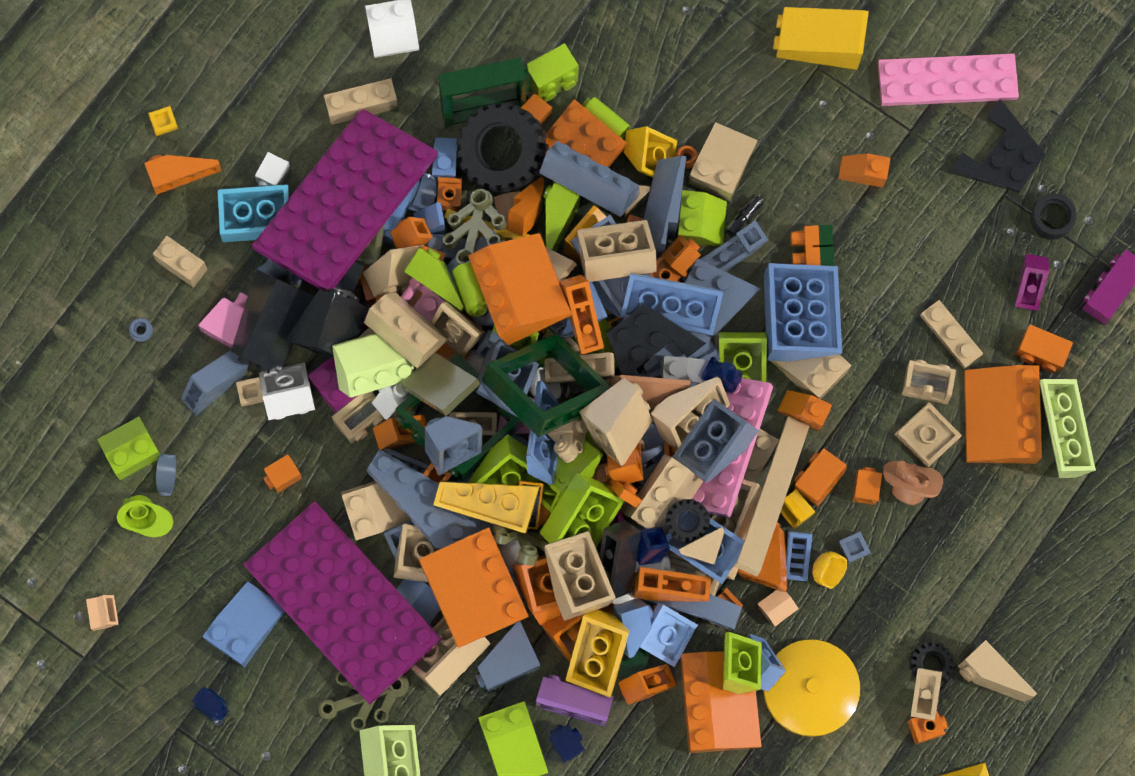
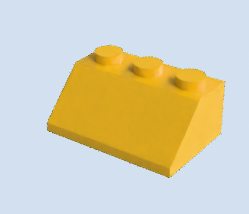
M599 609L583 615L565 680L609 698L612 696L630 632L615 615Z

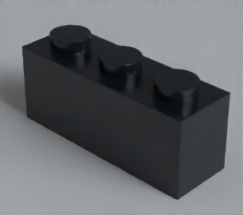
M625 520L604 528L599 556L616 599L632 591L642 532Z

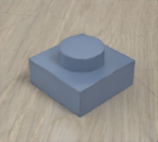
M861 531L838 542L848 564L871 553Z

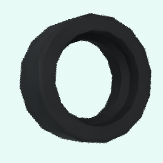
M1047 194L1041 197L1034 205L1030 214L1031 225L1034 231L1039 236L1048 240H1057L1066 236L1073 228L1077 219L1073 202L1061 194ZM1048 204L1060 206L1067 215L1065 225L1059 229L1046 227L1040 219L1041 209Z

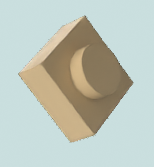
M259 377L236 382L242 407L264 402Z

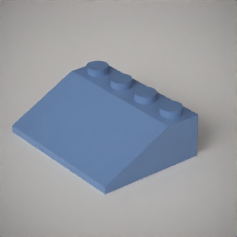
M769 263L763 275L767 361H797L842 354L838 266Z

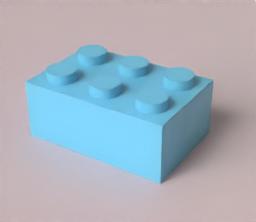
M288 185L218 190L219 224L222 241L256 240L290 198Z

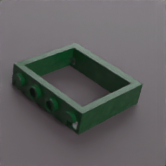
M519 57L439 74L440 106L445 127L468 122L466 118L470 114H476V109L482 106L488 107L491 103L502 104L503 102L522 107L529 100L528 86H530V77L527 64L523 65L522 59ZM514 83V88L454 101L452 96Z
M552 335L548 338L544 337L539 342L526 345L514 353L510 352L498 360L490 361L485 367L486 370L482 378V382L537 437L582 417L580 411L611 388L559 335ZM550 355L587 392L543 412L506 374Z
M458 353L448 360L478 379L479 373ZM411 394L395 409V420L400 424L401 428L410 430L413 433V439L422 446L423 444L425 445V428L408 412L420 399ZM483 396L481 397L508 423L482 446L480 454L468 459L464 464L461 463L447 471L455 478L458 477L462 482L479 467L492 447L507 434L512 436L524 424L518 417Z

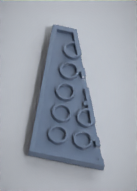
M700 259L696 260L685 282L686 284L722 290L724 292L713 335L705 334L710 340L760 291V288ZM644 368L640 374L642 377H646Z
M379 449L369 465L367 473L385 493L387 492L395 500L396 505L402 511L404 510L412 519V523L436 549L440 550L486 528H489L491 531L492 523L434 506L439 484Z

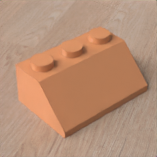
M627 375L609 378V385L611 387L624 377L632 384L634 382L637 383L643 391L642 398L651 408L649 413L668 396L690 388L691 380Z

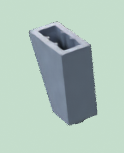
M231 350L190 377L181 400L195 415L201 413L244 376L248 365L238 361L239 356L231 352Z
M517 622L477 667L479 674L475 675L481 688L486 687L487 692L540 668V663L521 622Z

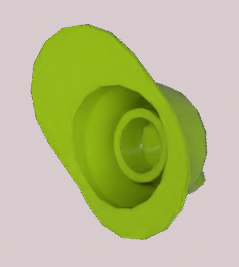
M144 495L132 496L129 499L125 498L122 507L117 513V521L121 527L148 537H161L167 534L173 526V517L170 512L154 504L150 498Z

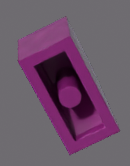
M1025 254L1018 282L1015 307L1038 311L1049 274V258Z

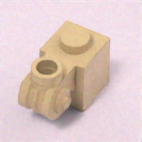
M582 417L547 434L555 442V453L564 462L569 463L579 453H582L588 429Z

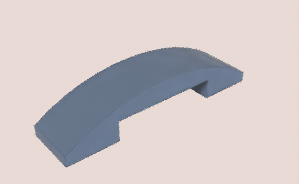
M755 220L737 232L735 237L700 260L726 272L764 245L768 238ZM694 264L690 266L686 271L688 275L686 277H681L684 283L686 282Z
M711 594L708 602L643 600L656 606L659 602L668 608L709 620L712 624L734 631L742 610L741 606Z

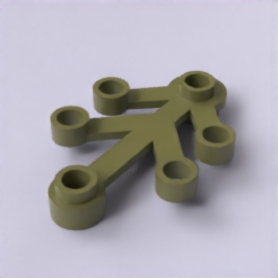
M484 189L475 190L470 196V203L457 213L451 214L447 219L449 226L452 229H456L452 233L444 235L442 239L447 249H454L458 245V239L468 233L465 249L460 250L456 255L458 265L470 262L468 255L475 251L479 232L487 240L488 246L492 245L494 241H498L497 243L502 242L500 236L494 234L482 220L483 213L485 212L492 219L491 222L496 230L501 231L507 227L505 217L499 214L492 206L493 197L491 193ZM473 213L472 218L463 224L462 219Z
M492 523L491 531L495 533L494 540L496 543L506 545L508 542L518 540L521 549H519L517 560L522 564L530 566L536 564L538 557L537 548L531 546L530 543L539 547L544 552V546L549 544L540 534L541 529L539 531L527 529L526 533H522Z
M340 672L337 673L336 681L340 686H348L356 690L348 681L340 682L339 676L342 674ZM404 675L397 680L401 682L399 689H394L391 685L380 695H386L382 707L374 713V718L378 723L383 724L388 721V713L395 699L407 693L409 682ZM358 693L335 702L324 700L320 703L318 712L323 719L331 720L337 716L338 711L363 703L357 717H354L351 721L352 728L360 732L359 730H363L366 727V720L375 701L369 705ZM326 705H331L332 712L327 714L323 711V708ZM379 712L386 713V718L384 720H379L377 718V714ZM356 720L363 721L361 728L354 727Z

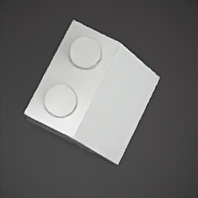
M396 0L365 6L374 58L419 50L411 0Z
M305 362L282 367L280 373L272 370L269 374L259 372L268 420L283 419L289 415L305 414L315 410Z

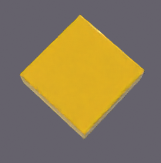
M170 106L148 113L156 136L178 129Z

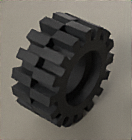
M682 499L675 502L669 508L666 515V526L669 533L680 542H694L704 537L709 529L710 518L708 511L700 502L694 499ZM686 511L694 513L697 517L696 527L689 531L683 530L678 524L679 516Z
M931 641L930 643H923L915 649L909 660V670L912 671V677H917L918 668L924 669L923 659L928 655H934L940 660L941 667L939 671H942L941 684L944 683L952 675L953 667L955 666V662H953L954 657L953 654L949 653V648L943 647L944 644L942 643L937 644Z

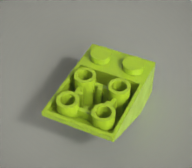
M586 438L583 443L582 453H579L573 461L566 463L559 456L557 457L554 484L549 485L542 480L539 481L544 484L541 504L550 513L554 510L576 472L592 478L603 454Z

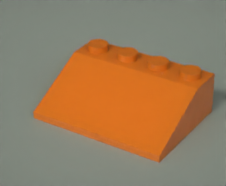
M540 233L492 244L468 255L497 333L507 345L572 315Z
M1012 365L965 370L966 463L1037 464L1042 458L1039 366Z
M489 528L418 559L457 648L529 617Z
M724 652L681 654L680 663L689 753L761 748L756 691L737 694L723 689Z

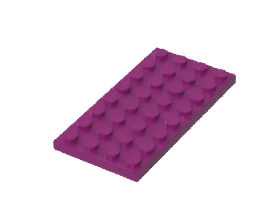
M365 109L360 110L252 244L253 250L320 290L329 292L330 288H335L437 158L438 151Z
M315 501L243 564L369 705L442 640Z

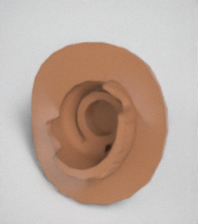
M903 460L888 462L884 466L883 475L885 480L893 486V495L896 499L908 505H917L925 497H935L942 490L943 477L932 468L908 464Z

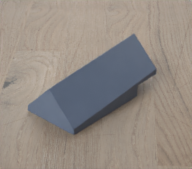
M686 156L657 160L644 220L648 222L656 256L659 257L665 252L667 235L676 236Z

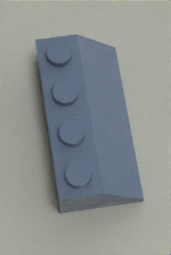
M558 141L547 151L539 172L619 217L624 214L640 195L638 184L632 182L629 178L613 172L607 166L591 160L588 156L580 154L568 145Z

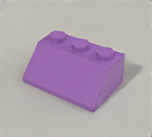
M549 675L548 678L543 677L535 708L606 726L613 696L609 698L573 683L562 682L563 678L555 675Z

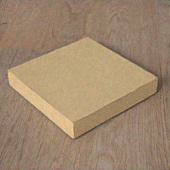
M930 402L895 433V436L925 467H930L962 436Z

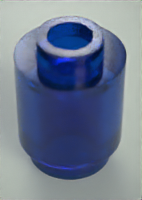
M206 687L200 689L192 700L196 704L195 708L212 722L222 721L229 712V709H227L229 703L212 689L208 690Z

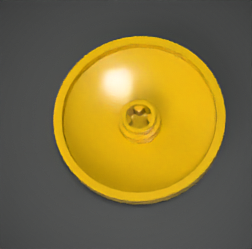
M820 640L798 641L786 646L777 653L776 656L786 672L769 692L763 690L767 708L773 718L785 729L795 734L809 737L823 736L843 726L854 713L860 696L859 676L850 658L838 647Z

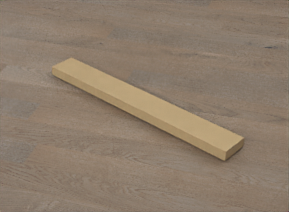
M790 416L785 420L735 565L736 568L754 576H758L761 571L810 426Z

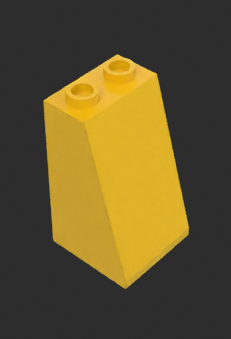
M784 7L783 14H778L776 28H780L779 36H775L773 49L777 50L776 58L857 70L863 55L869 11Z

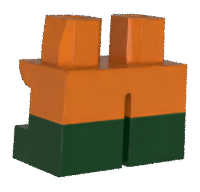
M832 224L804 226L803 231L791 232V246H803V253H792V264L835 266Z

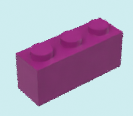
M1125 250L1122 255L1118 253L1109 263L1112 269L1109 273L1104 271L1096 281L1099 284L1098 288L1095 291L1090 289L1083 299L1086 304L1082 309L1104 325L1110 320L1135 285V255L1128 250Z

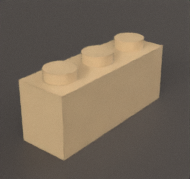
M391 78L324 95L331 125L353 120L362 109L372 114L398 109Z

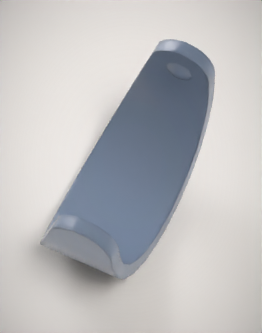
M428 173L422 175L417 195L412 205L408 207V210L418 212L435 203L438 193V183L435 177Z
M161 453L156 465V490L159 495L170 496L175 484L176 455Z

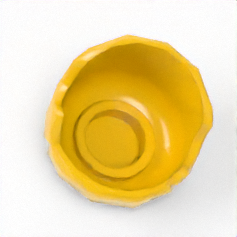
M832 551L822 553L813 564L812 574L814 580L821 586L829 589L834 588L845 574L847 559Z

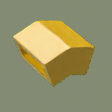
M796 489L785 497L780 513L792 528L795 529L813 516L815 511Z

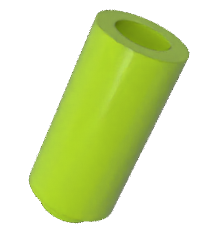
M596 97L592 99L587 98L582 104L583 107L622 139L626 135V130H629L631 127Z
M470 262L460 264L453 269L452 273L466 311L469 315L475 317L482 316L487 312L488 306L472 264Z

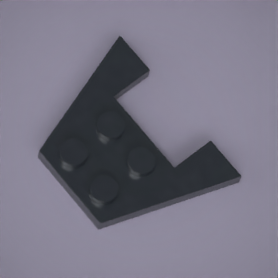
M999 99L986 119L1005 131L982 165L962 152L949 173L1019 193L1045 156V153L1001 99Z
M644 302L606 331L620 373L627 376L642 377L636 369L671 341L676 343L687 358L706 344L703 340Z

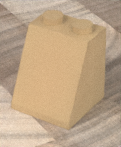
M625 377L580 411L594 443L621 466L626 463L653 421L649 413L651 408L641 396L643 394L642 389L637 383L634 382L632 384Z

